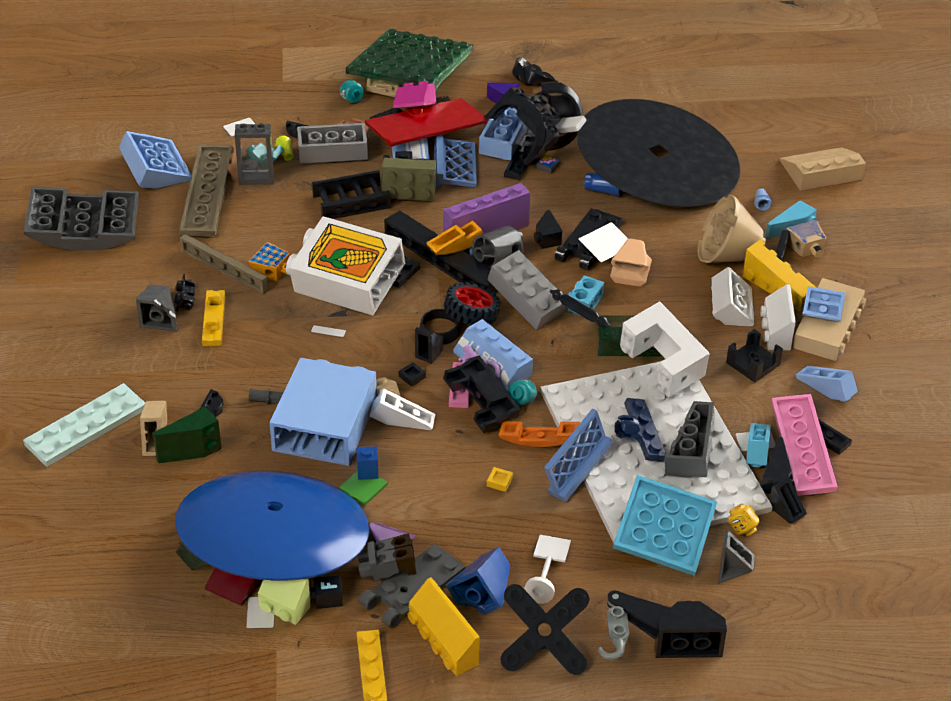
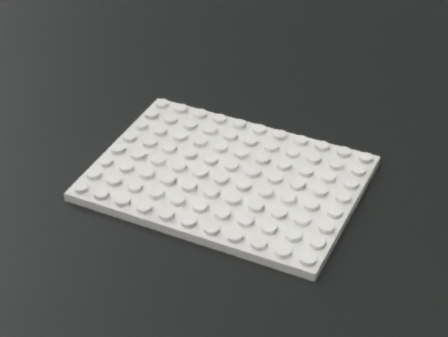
M660 362L541 387L540 393L557 427H559L560 422L581 423L591 409H595L598 411L605 435L612 439L613 444L583 482L613 544L637 475L717 501L710 526L727 523L730 515L729 511L742 503L744 506L750 505L756 515L772 511L770 501L749 465L746 464L744 456L715 406V421L707 477L666 475L665 460L664 462L645 460L637 440H626L616 437L614 425L617 420H620L618 416L628 415L624 405L627 398L644 399L665 453H669L673 440H676L678 431L683 426L685 417L693 402H712L700 380L668 398L657 388Z

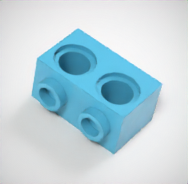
M584 275L580 282L577 281L574 290L569 292L568 295L594 310L603 297L604 282Z

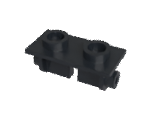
M183 274L181 281L178 280L175 291H178L174 299V303H177V312L180 307L190 310L194 306L195 283L192 280H185V274Z

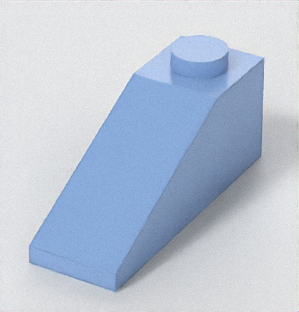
M806 366L795 375L797 379L828 398L840 400L841 402L850 400L858 392L852 371Z

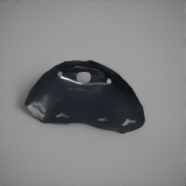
M523 57L516 58L512 74L517 80L519 78L520 82L524 84L559 82L551 74L542 72L538 65L529 63Z

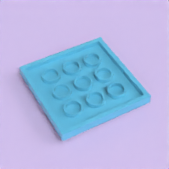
M637 475L612 548L694 576L717 501Z

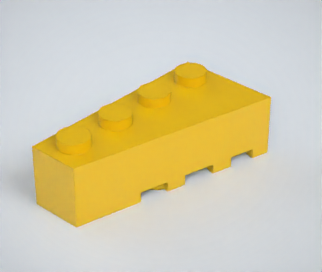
M761 239L747 248L743 277L770 294L785 285H790L793 308L802 311L808 286H815L799 272L796 274L789 263L786 261L783 263L777 258V253L772 249L769 251Z

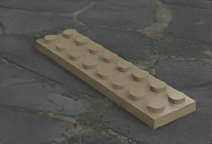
M199 144L179 229L180 236L186 234L188 236L216 237L228 179L230 154H233L232 145Z

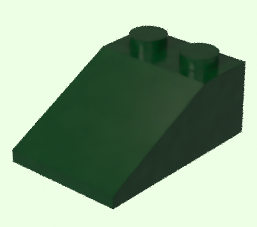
M206 407L153 432L156 460L159 464L204 458L222 449L219 421Z

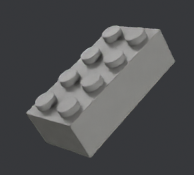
M365 123L297 127L300 163L310 164L368 159Z
M519 250L491 267L487 280L536 330L563 314L566 306L562 305L560 300H554L549 292L550 290H557V288Z

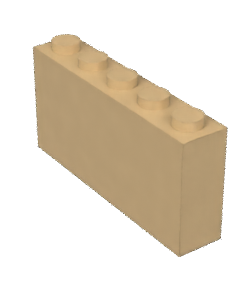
M822 278L818 288L845 292L841 320L838 322L803 316L795 332L792 348L837 361L839 354L843 355L846 347L844 343L849 342L850 331H854L856 326L855 320H859L861 309H864L867 299L864 298L865 290Z

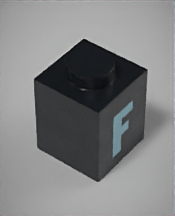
M340 575L314 578V587H310L311 601H316V609L343 606Z

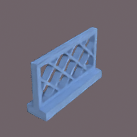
M443 134L436 135L433 145L434 160H436V187L441 188L442 183L476 188L475 142L443 138ZM450 154L453 156V158H449L446 155ZM458 160V161H460L462 164L459 165V164H457L455 161ZM450 164V165H452L454 168L450 169L447 165ZM456 171H460L462 174L458 175ZM451 175L454 178H446V176ZM468 177L472 181L465 180L464 178Z
M591 409L544 467L551 485L548 489L549 495L564 502L570 498L613 444L612 439L605 435L597 410Z

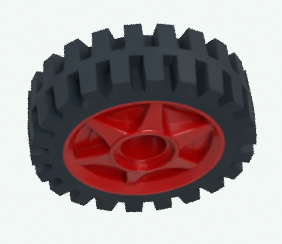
M463 282L459 283V285L456 283L448 288L444 301V310H446L448 315L451 314L450 317L456 318V321L459 322L464 321L463 324L470 323L471 325L482 319L488 324H493L496 321L501 306V300L496 296V293L491 292L490 289L485 290L484 286L478 287V284L471 285L467 282L466 284Z

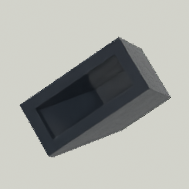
M547 210L538 221L536 232H534V240L540 245L541 249L562 245L563 231L550 210Z
M416 327L415 358L432 364L443 351V336Z

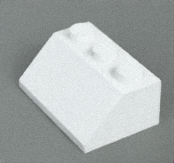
M727 267L711 278L712 314L715 319L720 320L724 325L753 326L752 287L730 267Z
M785 285L766 297L764 306L761 305L760 316L764 317L762 319V329H765L763 340L767 342L768 350H774L776 344L782 347L783 350H791L796 322L790 285Z

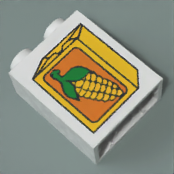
M323 216L315 229L309 228L306 231L303 247L299 253L291 254L286 264V273L291 275L294 292L373 316L405 265L402 239Z

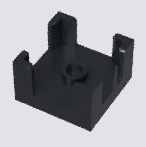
M755 329L748 333L746 345L740 349H736L735 342L728 346L726 359L728 365L754 383L780 366L783 348L777 344L774 346L773 354L760 346L761 333Z

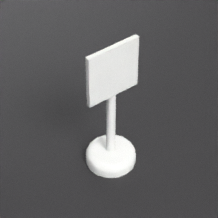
M546 535L539 536L533 557L546 559L541 577L530 578L524 587L537 603L544 604L553 599L555 589L551 581L546 579L551 560L565 563L571 540Z

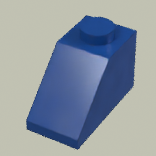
M377 446L356 448L358 480L379 479Z

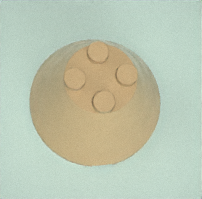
M729 194L728 198H721L708 215L702 231H705L703 239L698 242V258L704 263L745 261L747 248L760 239L765 243L766 239L763 238V229L735 196Z

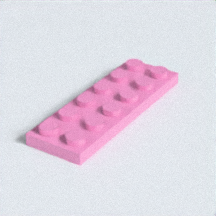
M811 394L772 398L771 404L780 437H783L792 469L791 479L794 480L793 486L798 496L837 492L838 486Z

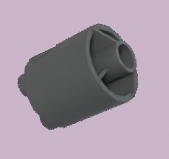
M504 226L475 237L472 244L473 256L491 268L518 250L524 255L523 234L511 226Z

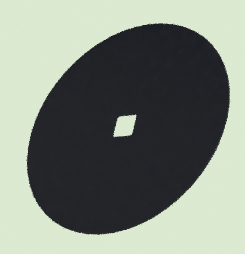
M621 99L606 102L590 110L584 116L586 122L577 131L580 151L590 167L599 176L621 191L652 203L676 207L707 205L727 196L735 188L740 177L738 156L725 136L702 118L666 103L644 99ZM661 145L669 155L658 158L648 148Z

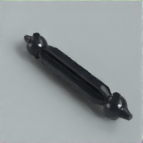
M561 290L549 291L554 300H560L562 305L587 320L597 322L599 327L611 326L605 316H599L598 312L573 297L563 294Z

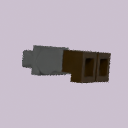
M409 533L380 540L375 544L374 541L367 542L368 549L362 550L358 555V569L361 578L373 576L374 582L381 581L380 578H388L393 574L405 571L408 572L409 576L417 574L415 554Z

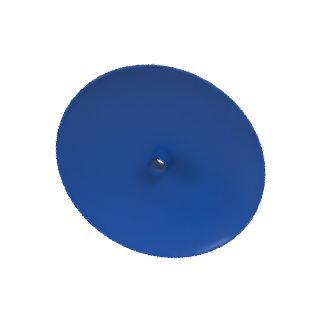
M246 471L210 480L195 488L183 499L178 507L175 518L179 538L196 557L222 571L260 580H300L335 571L351 562L360 554L369 535V524L363 509L347 493L319 479L283 471Z

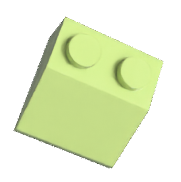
M309 579L288 581L263 580L258 592L259 607L267 613L280 617L283 621H289L296 625L311 607Z

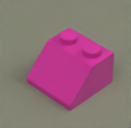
M428 81L418 82L419 85L413 86V83H403L404 87L397 88L393 108L436 104L434 84H428Z

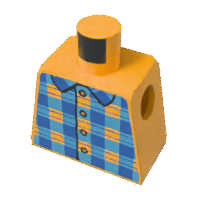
M266 242L248 261L249 267L265 275L267 280L278 281L284 274H287L286 264L290 254Z

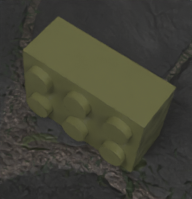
M384 158L382 164V191L389 190L391 199L434 201L436 193V160Z

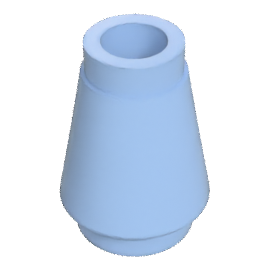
M761 188L756 191L754 205L757 209L765 211L771 206L772 200L767 192Z

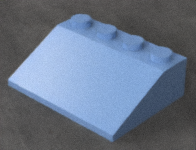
M129 131L125 132L119 149L140 187L157 189L191 181L192 175L171 139Z

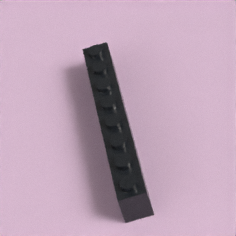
M399 210L384 219L385 234L401 238L403 246L460 283L478 284V287L484 286L485 290L490 289L491 292H499L487 280L491 268L463 250L450 254L436 255L426 243L438 236V234Z

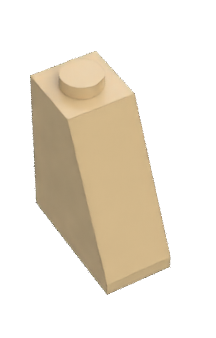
M146 401L140 417L142 456H156L153 432L167 426L166 401Z

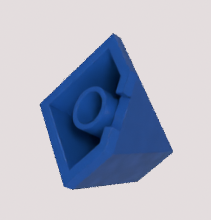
M497 547L481 555L445 586L457 604L464 607L469 605L477 608V612L487 614L503 606L510 563L500 547Z

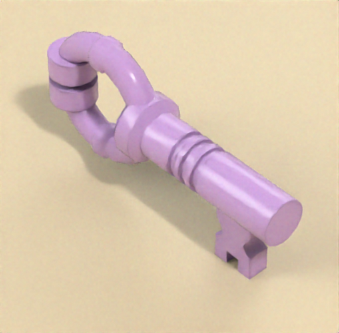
M466 345L463 348L465 354L459 361L463 364L470 358L479 355L469 345ZM484 361L487 366L495 368L496 371L493 374L499 378L500 367L498 363Z

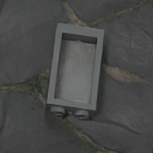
M235 124L234 136L239 185L274 184L271 124Z

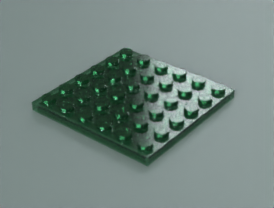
M388 29L353 60L345 70L346 74L398 84L413 83V86L419 85L418 82L428 81V84H434L436 88L474 50V44H468L465 41L457 42L452 39H440L437 36L429 37L424 34H413L409 31L401 32L396 29Z

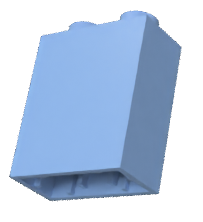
M300 358L269 422L272 451L350 466L370 418L372 403L377 398L376 372L360 366L349 367L333 364L322 359Z

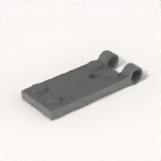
M433 544L415 558L417 574L409 576L407 571L393 574L373 590L368 589L364 591L359 598V603L367 610H371L377 603L383 602L389 609L383 614L382 622L388 627L394 628L408 616L409 601L428 578L432 577L442 590L449 581L465 569V566L438 545Z

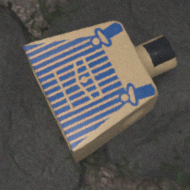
M817 220L786 228V230H789L787 245L800 256L814 255L815 258H820L824 255L826 236Z

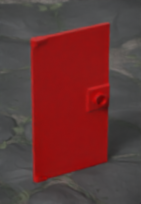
M459 98L425 107L414 106L403 112L365 120V124L392 147L487 124L489 119L486 120L484 118L485 115L464 99Z

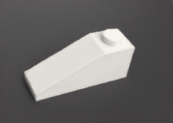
M383 389L373 401L370 417L386 425L432 430L436 415L386 389Z

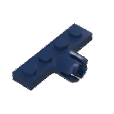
M627 398L624 405L628 415L618 416L620 420H617L614 425L616 437L626 440H637L645 460L664 462L666 453L645 400Z

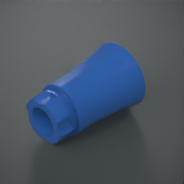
M586 173L584 180L585 190L621 196L622 191L608 183L597 173Z

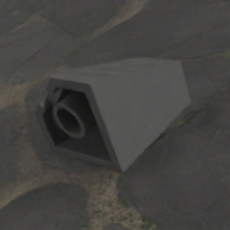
M150 284L136 298L140 328L177 332L176 314L169 286Z

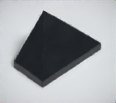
M789 477L784 478L772 487L770 495L772 510L788 523L793 524L807 514Z

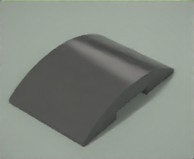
M31 187L24 235L40 243L68 250H101L125 244L135 239L139 191L103 190V195L68 194L67 188Z

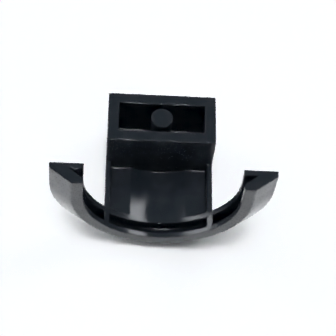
M559 82L541 83L542 93L548 94L549 105L559 112L561 118L583 116L581 101L573 89ZM577 131L568 132L557 140V143L560 145L557 149L570 144L576 138Z

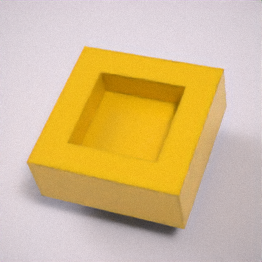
M494 467L487 479V487L506 492L513 479V472Z

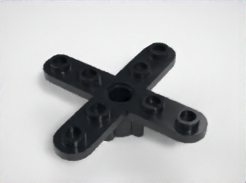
M518 584L508 586L504 592V600L529 629L502 653L500 661L503 668L508 671H516L545 646L567 672L573 675L584 672L587 666L586 658L562 632V629L588 606L590 598L587 591L582 588H574L546 613L522 586ZM541 624L549 625L551 628L550 635H540L538 631Z

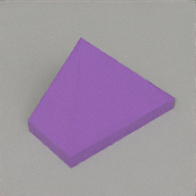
M377 522L370 523L369 525L376 542L407 534V532ZM410 534V538L413 540L415 535Z

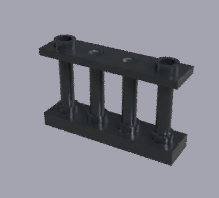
M379 170L312 182L313 198L321 197L323 201L321 203V217L337 219L391 208L389 190L381 192L378 187L380 186ZM371 187L374 193L364 195L362 189ZM355 191L357 196L347 198L345 192ZM338 194L340 199L330 201L328 195Z

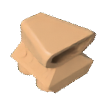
M627 239L612 258L611 264L613 267L610 277L615 283L638 287L646 284L652 259L646 255L643 241Z

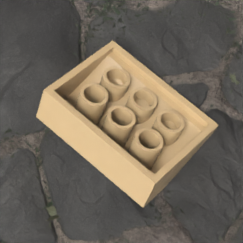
M842 147L780 158V162L800 191L863 180L866 162L859 153Z

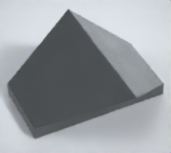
M726 531L724 534L718 584L754 571L755 554L729 531Z

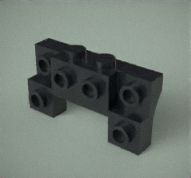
M480 355L470 358L457 367L445 370L443 380L452 392L466 388L482 410L475 412L473 420L483 433L499 429L502 422L518 418L521 409Z

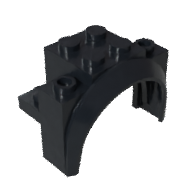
M511 87L484 116L486 120L493 119L496 121L509 107L517 110L516 115L536 136L532 150L523 161L526 165H535L547 151L556 150L560 146L557 140L561 135L555 126L561 121L559 112L548 104L547 98L543 95H526L523 89Z

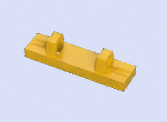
M206 290L202 346H222L225 290Z

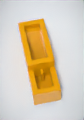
M472 220L461 228L454 225L426 244L436 255L455 253L472 247L475 237L483 234V231Z

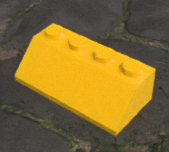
M432 577L428 578L409 601L408 619L419 628L422 638L429 641L434 653L440 655L445 667L451 670L457 677L479 665L480 636Z

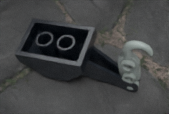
M617 590L608 593L607 605L610 608L607 611L608 634L616 646V651L610 654L604 652L602 647H598L599 654L603 658L617 660L622 657L629 637L628 621L655 639V658L723 656L727 633L726 619L701 601H678L672 607H668Z

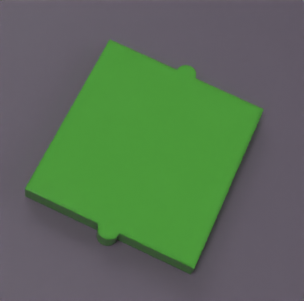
M357 471L339 489L365 506L388 485V482L380 477L379 479L358 480Z

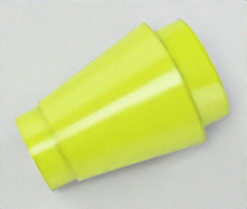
M287 136L278 137L275 147L280 145L284 149L281 153L284 160H291L294 157L291 139Z

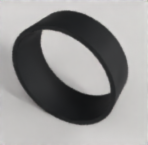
M444 309L430 310L421 318L419 328L425 330L428 329L424 327V324L432 319H447L456 324L450 331L436 333L443 336V345L452 343L460 335L459 321H456V318L450 317L451 314L448 315Z

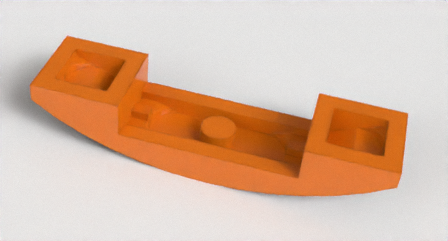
M522 421L502 422L499 438L514 444L531 447L558 446L568 439L580 422H560L559 427H523Z

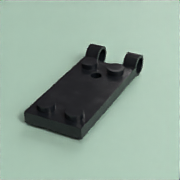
M591 208L565 243L557 248L555 260L565 262L569 255L581 258L579 267L589 271L597 258L579 238L611 222L619 229L623 224V218Z

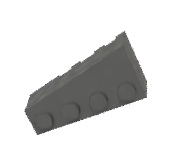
M693 402L685 417L683 426L678 431L676 440H673L671 449L664 458L666 475L707 477L715 421L714 402Z

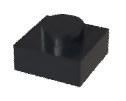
M413 362L398 371L399 377L411 387L426 378V372Z

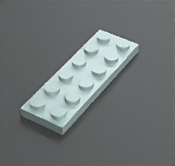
M123 383L23 440L24 446L48 467L142 413L145 402Z

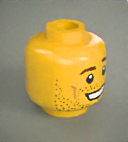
M742 503L729 511L728 522L736 534L749 536L757 531L756 526L759 524V518L750 505L744 506Z

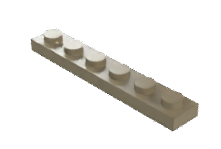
M186 234L180 237L183 253L261 294H265L268 291L267 277Z

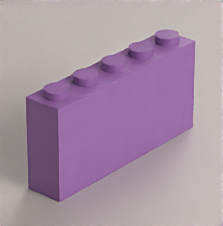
M522 183L443 209V232L454 225L461 228L472 220L482 229L483 233L504 226H511L516 230L529 226L530 192Z

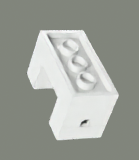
M660 301L623 323L620 347L624 353L634 358L654 346L665 358V360L660 362L656 385L659 391L668 398L705 376L710 353Z

